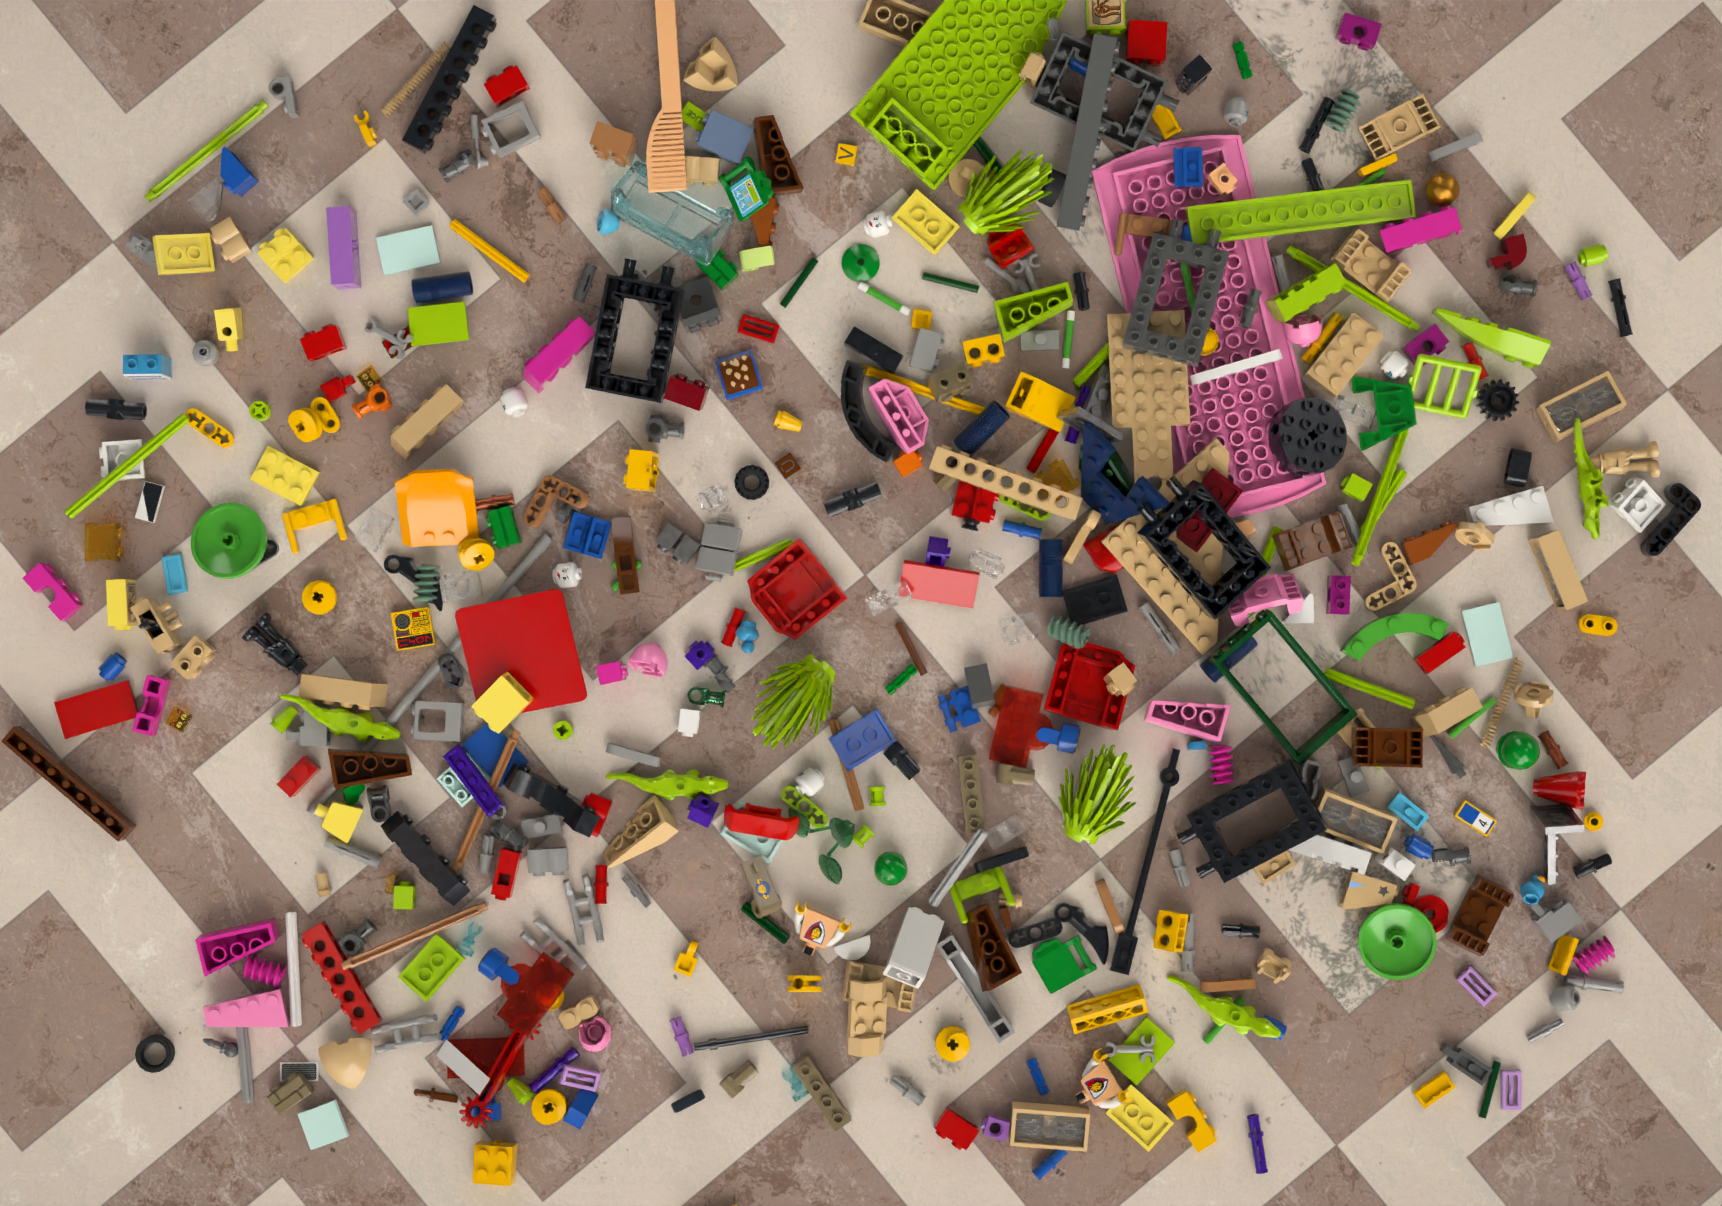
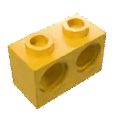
M1000 333L962 342L966 365H971L972 368L983 366L982 363L990 361V364L999 363L1001 358L1005 357ZM990 345H996L998 347V353L990 354L988 352V347ZM977 349L980 356L976 359L971 358L969 351Z
M1159 910L1156 917L1157 927L1153 936V948L1170 952H1183L1189 914L1171 910ZM1170 917L1172 918V924H1171V925H1170V923H1169ZM1167 936L1169 937V943H1168V944H1167V942H1166Z

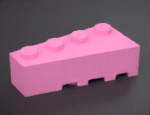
M1152 700L1148 703L1143 721L1217 744L1221 742L1231 705Z
M282 987L203 1007L207 1027H289L290 1025Z

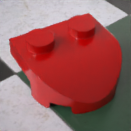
M1015 223V224H1010V225H1005V226H1014V225H1018V224ZM1022 228L1014 229L1015 231L989 232L987 244L991 255L1001 269L1034 250L1032 243L1024 234Z
M1116 525L1083 544L1095 567L1100 571L1114 573L1124 568L1101 542L1103 538L1117 527Z

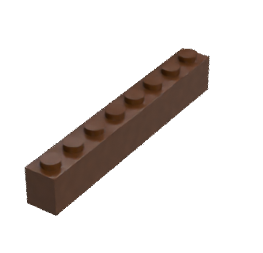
M21 726L13 727L2 739L1 742L118 842L125 840L137 826Z

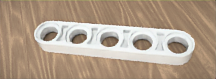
M1280 349L1191 375L1190 379L1192 385H1197L1283 359Z

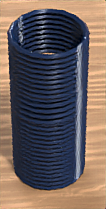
M469 271L420 279L416 278L411 281L412 293L416 303L473 295V285Z
M993 400L953 442L960 451L970 454L971 457L1009 420L1010 415L998 402Z
M1061 539L1039 540L1038 597H1063V560H1051L1063 559V540Z
M1241 630L1235 632L1234 635H1238L1241 632ZM1250 637L1222 663L1230 671L1249 652L1254 650L1258 643L1253 637ZM1226 641L1219 648L1222 649L1226 645ZM1210 655L1199 666L1216 683L1222 678V675L1209 661L1212 657Z

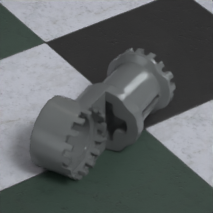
M463 149L457 153L456 159L452 160V163L438 169L446 183H448L449 179L458 174H464L462 170L469 168V166L471 167V164L473 165L476 159L470 149Z
M1504 273L1500 277L1498 287L1502 291L1504 290V292L1507 290V292H1514L1515 295L1527 294L1531 295V297L1536 296L1537 289H1535L1538 285L1537 280L1521 281L1520 278L1511 273Z
M576 495L573 496V499L579 502L582 499ZM566 503L560 508L555 519L565 524L570 518L569 516H571L573 509L578 512L582 510Z
M716 654L703 665L712 671L717 683L727 693L735 687L734 683L729 681L730 679L723 674L729 667L724 666L718 660Z
M497 820L489 826L492 835L498 840L508 841L514 847L515 852L521 851L524 848L523 846H526L525 844L528 843V839L526 837L523 838L515 827L509 829L501 820Z
M1469 847L1455 851L1452 849L1448 850L1447 848L1434 849L1431 854L1432 862H1435V860L1436 862L1438 860L1439 862L1441 860L1443 862L1444 860H1449L1451 866L1464 862L1470 864L1471 857L1469 856L1471 855H1469Z

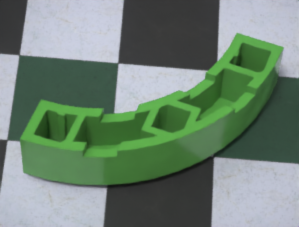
M1418 613L1387 615L1375 619L1360 628L1345 642L1340 651L1356 661H1361L1372 646L1388 636L1409 632L1421 634L1433 640H1440L1449 623L1433 616Z

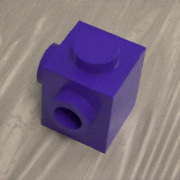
M929 536L925 563L944 566L945 559H949L951 547H947L948 539Z
M696 640L688 647L690 651L685 655V658L699 670L715 655L713 653L715 648L708 641L704 643L701 640L698 643Z
M698 794L696 800L692 799L687 808L690 811L687 818L708 828L719 803Z

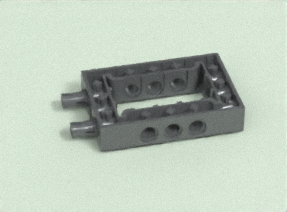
M1063 31L1030 103L1073 124H1077L1080 103L1056 92L1072 58L1088 64L1092 44ZM1114 55L1113 61L1116 62L1115 72L1110 73V75L1136 88H1140L1142 91L1126 125L1102 114L1101 119L1105 120L1103 131H1099L1098 135L1135 152L1139 141L1142 140L1158 147L1160 142L1153 138L1161 141L1163 136L1148 130L1146 126L1156 105L1160 104L1175 112L1177 107L1171 105L1170 102L1178 106L1180 100L1164 94L1163 90L1168 82L1167 79Z
M1172 219L1168 235L1153 234L1124 337L1123 348L1198 367L1228 262L1229 252L1217 248L1221 231L1216 230L1215 237H1213L1215 229H1209L1206 245H1200L1179 239L1184 222L1179 220L1177 228H1175L1177 220ZM1166 260L1175 261L1176 264L1180 262L1192 265L1196 269L1198 267L1204 269L1185 340L1148 330L1151 313L1155 307L1157 292L1160 289L1162 274L1165 272Z

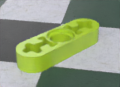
M999 495L1002 503L1039 521H1045L1051 515L1050 512L1045 511L1047 516L1039 517V512L1035 510L1033 514L1029 512L1033 506H1030L1028 509H1022L1019 501H1016L1015 506L1012 504L1014 500L1009 498L1006 501L1004 500L1005 496Z
M789 785L783 788L781 792L782 799L815 828H822L827 824L828 817L826 813L804 794L801 795L796 787ZM786 790H794L795 792L793 793V795L796 798H798L799 795L802 797L798 800L796 806L792 804L793 802H795L794 799H792L791 797L789 799L786 798ZM802 801L808 802L810 804L809 811H800L799 804ZM813 808L817 809V811H815L814 813L817 816H824L822 819L824 823L821 824L819 822L818 824H816V819L812 815L809 819L807 815H809L812 812Z

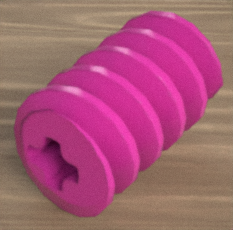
M1228 745L1208 746L1214 749L1208 752L1209 755L1214 756L1209 762L1215 764V766L1209 768V770L1215 771L1214 774L1210 775V778L1216 780L1210 783V785L1229 784L1234 781V777L1229 776L1234 773V770L1228 768L1233 766V762L1228 761V759L1233 758V755L1227 753L1232 750V747Z
M1605 935L1603 936V941L1601 939L1596 940L1597 945L1591 943L1590 949L1584 947V953L1578 951L1577 957L1573 955L1572 960L1581 972L1583 971L1588 975V967L1596 970L1594 964L1597 963L1599 966H1602L1601 959L1609 962L1608 955L1615 958V950Z
M249 954L243 969L244 978L247 979L251 975L252 981L258 978V982L263 983L266 980L267 986H270L273 982V987L278 988L285 977L287 966L281 970V964L279 963L274 968L273 961L266 965V959L264 958L259 963V956L251 960L252 954Z

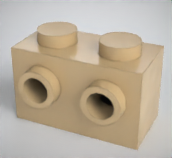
M194 635L169 665L185 679H195L202 672L201 667L213 660L215 657L213 654L216 650L202 637Z
M1124 662L1103 678L1107 683V690L1110 694H1115L1116 697L1120 694L1123 697L1135 688L1134 684L1137 682V679Z

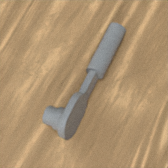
M470 115L472 140H474L475 167L480 169L483 166H488V158L481 157L479 152L478 115Z
M988 257L984 261L994 272L1010 282L1012 290L1018 295L1030 291L1029 286L1023 280H1015L991 258Z

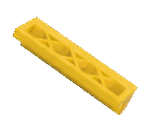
M1140 984L1066 1006L1074 1034L1148 1013ZM1142 1004L1141 1008L1132 1009L1134 1006ZM1117 1011H1122L1121 1014H1114ZM1104 1016L1103 1019L1095 1020L1097 1017ZM1085 1022V1024L1076 1027V1023Z

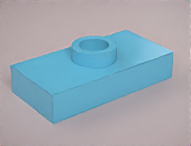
M1400 792L1386 806L1416 831L1429 818L1424 811Z

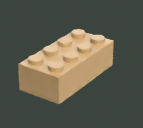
M868 0L858 23V29L904 48L932 13L902 0Z
M1353 312L1303 375L1329 396L1335 398L1384 335Z

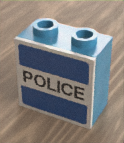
M162 354L123 355V376L132 380L172 379L171 358Z

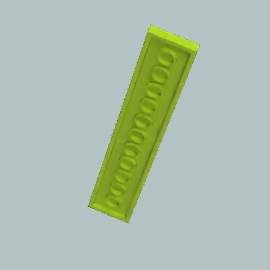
M1411 180L1213 203L1185 208L1192 241L1200 245L1206 244L1209 229H1215L1213 237H1215L1216 230L1222 232L1218 242L1220 243L1399 221L1410 217L1416 218Z

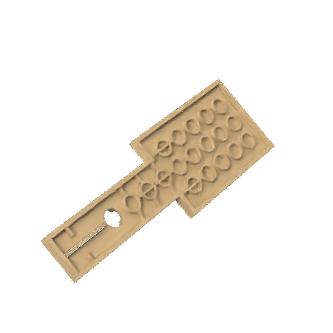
M1185 310L1152 312L1148 330L1185 340ZM1131 313L1107 314L1112 426L1115 429H1132L1135 483L1142 476L1147 480L1151 477H1158L1162 482V486L1158 491L1170 502L1174 498V493L1166 485L1167 480L1171 482L1170 478L1173 477L1171 426L1190 425L1187 365L1123 348V341ZM1157 509V511L1155 510V514H1157L1161 509ZM1141 514L1136 516L1137 532L1147 523ZM1174 531L1167 539L1177 541L1176 531ZM1137 534L1138 543H1145Z

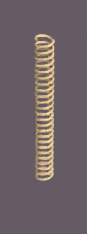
M443 41L444 44H441V47H438L439 50H436V53L433 52V55H430L431 58L425 61L426 64L417 69L418 72L412 75L413 78H410V81L405 83L406 87L402 86V89H399L400 92H397L398 95L392 97L393 101L389 100L387 106H384L385 109H381L387 118H389L388 115H391L389 111L393 113V109L396 110L395 106L399 107L398 103L402 104L401 101H404L402 97L407 98L406 95L409 96L408 92L412 93L410 88L414 90V87H417L415 83L420 84L419 81L422 82L421 78L425 79L423 74L427 76V73H430L428 69L433 70L431 66L435 68L434 64L438 65L435 60L440 62V59H443L441 55L445 56L444 52L448 53L447 50H450L445 41Z
M1518 657L1515 658L1516 661H1513V668L1510 669L1512 672H1509V679H1506V686H1503V693H1500V700H1497V707H1494L1496 711H1493V718H1490V725H1487V732H1484V739H1481L1480 745L1486 749L1488 748L1487 746H1491L1487 742L1492 743L1490 739H1494L1490 735H1495L1493 732H1497L1493 728H1498V726L1494 724L1500 725L1497 721H1501V719L1497 717H1503L1500 714H1504V712L1500 710H1506L1503 707H1507V705L1503 703L1508 704L1506 700H1510L1506 696L1511 697V694L1507 692L1513 693L1509 689H1514V687L1510 685L1516 686L1511 681L1517 682L1513 678L1519 679L1514 674L1520 675L1516 671H1522L1517 667L1523 668L1519 664L1524 665V663L1518 660Z

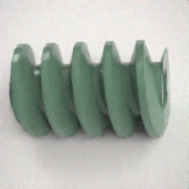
M1342 89V95H1339L1337 97L1338 101L1334 103L1335 108L1330 110L1331 115H1327V121L1324 122L1326 126L1338 132H1346L1343 125H1350L1347 118L1353 119L1354 116L1351 112L1356 113L1358 111L1354 106H1361L1358 94L1349 89Z
M422 564L416 567V570L421 573L415 575V578L420 581L414 582V585L419 587V589L413 590V593L418 595L412 598L413 601L435 604L431 600L437 599V596L433 595L432 592H436L438 589L433 587V585L438 584L439 581L435 580L434 577L440 575L435 569H439L440 566Z
M1054 615L1047 627L1048 637L1054 636L1055 640H1060L1062 643L1067 642L1069 646L1074 645L1076 649L1083 648L1089 639L1090 627L1083 631L1084 625L1081 624L1076 628L1077 622L1074 621L1070 625V619H1066L1063 622V616H1060L1057 620Z

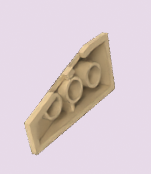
M654 795L639 807L637 816L632 822L630 820L627 822L625 831L621 835H617L603 852L608 868H612L666 842L679 832L675 818L658 796Z

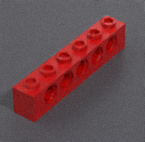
M326 921L302 933L304 946L311 950L312 960L321 967L322 977L326 982L329 981L332 986L331 992L335 998H339L341 1002L340 1007L345 1015L348 1014L350 1017V1024L353 1030L361 1034L381 1022L383 1019L353 968L343 970L341 962L348 959ZM318 940H322L325 943L324 950L317 947ZM328 957L334 958V966L327 964ZM338 973L344 975V983L337 981L336 975ZM347 990L353 991L354 999L347 998ZM356 1007L363 1008V1016L356 1014Z

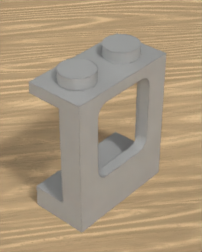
M415 701V704L412 705V716H415L414 724H411V735H414V739L463 741L464 703ZM422 709L445 711V731L443 733L421 732Z

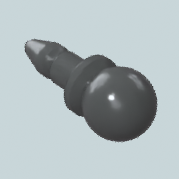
M212 1038L203 1039V1042L208 1046L220 1049L219 1053H224L229 1058H233L238 1054V1045L234 1042L227 1043L224 1040L222 1043Z

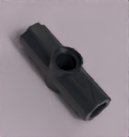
M87 399L85 403L86 415L101 416L116 420H124V418L145 420L147 416L145 403L126 402L119 399Z
M873 482L861 488H854L841 493L842 495L824 501L823 504L828 517H833L847 510L852 511L860 508L868 502L881 498L882 494L877 482Z

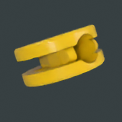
M821 975L787 976V981H791V986H787V992H822V987L813 986V981H822Z

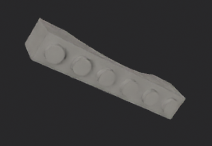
M952 932L940 939L936 946L972 999L998 1043L1014 1034L1013 1027L990 991L982 992L978 973Z

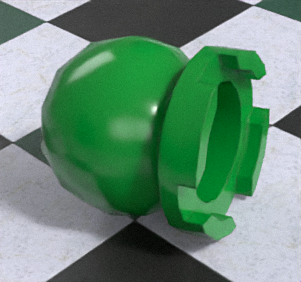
M1512 731L1501 736L1497 742L1496 753L1501 764L1507 768L1524 770L1533 766L1539 759L1540 748L1532 735L1525 732Z

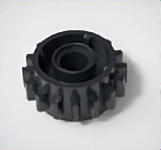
M1499 379L1497 383L1495 380H1491L1490 385L1488 383L1483 384L1485 389L1478 390L1480 396L1476 397L1479 400V404L1476 407L1481 408L1479 413H1485L1486 419L1492 417L1493 421H1497L1499 417L1503 421L1505 416L1508 418L1512 416L1511 411H1517L1515 405L1519 404V401L1516 400L1519 394H1515V386L1511 388L1509 386L1510 382L1504 384L1502 379ZM1495 395L1501 398L1500 405L1494 403Z

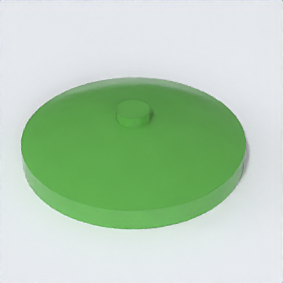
M224 503L206 511L195 524L191 535V551L196 563L208 574L221 579L238 578L252 571L262 560L267 547V530L264 522L252 509L238 503Z
M1392 903L1378 907L1364 919L1359 929L1358 948L1364 963L1374 973L1384 978L1402 980L1416 976L1427 968L1435 955L1437 940L1433 925L1423 912L1413 906Z

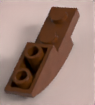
M631 516L612 518L620 595L638 593L640 589Z

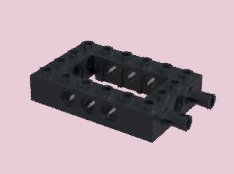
M625 258L623 273L620 277L609 274L606 276L585 388L663 403L685 290L671 285L675 268L669 267L668 270L667 266H662L660 283L654 284L635 280L633 276L637 261L631 259L630 263V259ZM624 298L662 305L658 312L659 323L657 331L654 333L656 338L654 348L651 350L652 359L650 368L647 370V381L610 373Z
M1176 476L1170 478L1171 482L1169 480L1166 482V485L1176 495L1169 505L1162 508L1157 514L1150 508L1148 503L1141 505L1143 509L1141 507L1137 509L1147 521L1137 534L1204 614L1216 620L1271 567L1202 483L1192 480L1184 488ZM1193 513L1197 514L1236 561V564L1212 586L1206 583L1200 576V571L1194 569L1189 563V558L1179 551L1178 545L1174 541L1167 539L1174 531L1177 532L1179 527L1188 518L1191 519Z
M1288 759L1189 811L1186 816L1191 823V828L1178 833L1177 837L1179 840L1181 839L1180 843L1182 845L1196 837L1200 839L1210 857V861L1196 868L1197 873H1200L1199 877L1203 879L1205 876L1216 871L1223 882L1226 883L1326 831L1328 825L1291 759ZM1281 788L1299 821L1291 823L1288 828L1280 832H1274L1272 836L1263 841H1257L1255 845L1246 850L1244 848L1241 849L1237 855L1233 856L1229 850V844L1225 843L1220 834V828L1216 826L1215 822Z

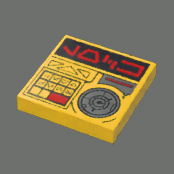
M430 607L391 613L397 651L436 645Z

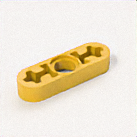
M191 408L185 412L189 419L187 424L220 447L229 448L233 446L235 437L229 430L198 409ZM191 413H197L196 417L203 421L201 425L194 420L191 422ZM213 423L214 431L210 434L206 433L205 425ZM218 432L224 436L229 435L228 439L230 441L222 444L223 439L216 435Z

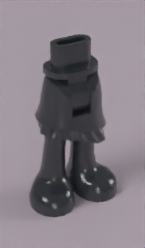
M266 612L255 625L269 635L276 644L273 645L255 626H252L242 636V639L246 642H257L265 649L263 653L268 654V657L272 658L282 667L288 668V671L292 670L298 675L308 664L302 659L303 656H300L291 640L283 638L270 623L271 615Z

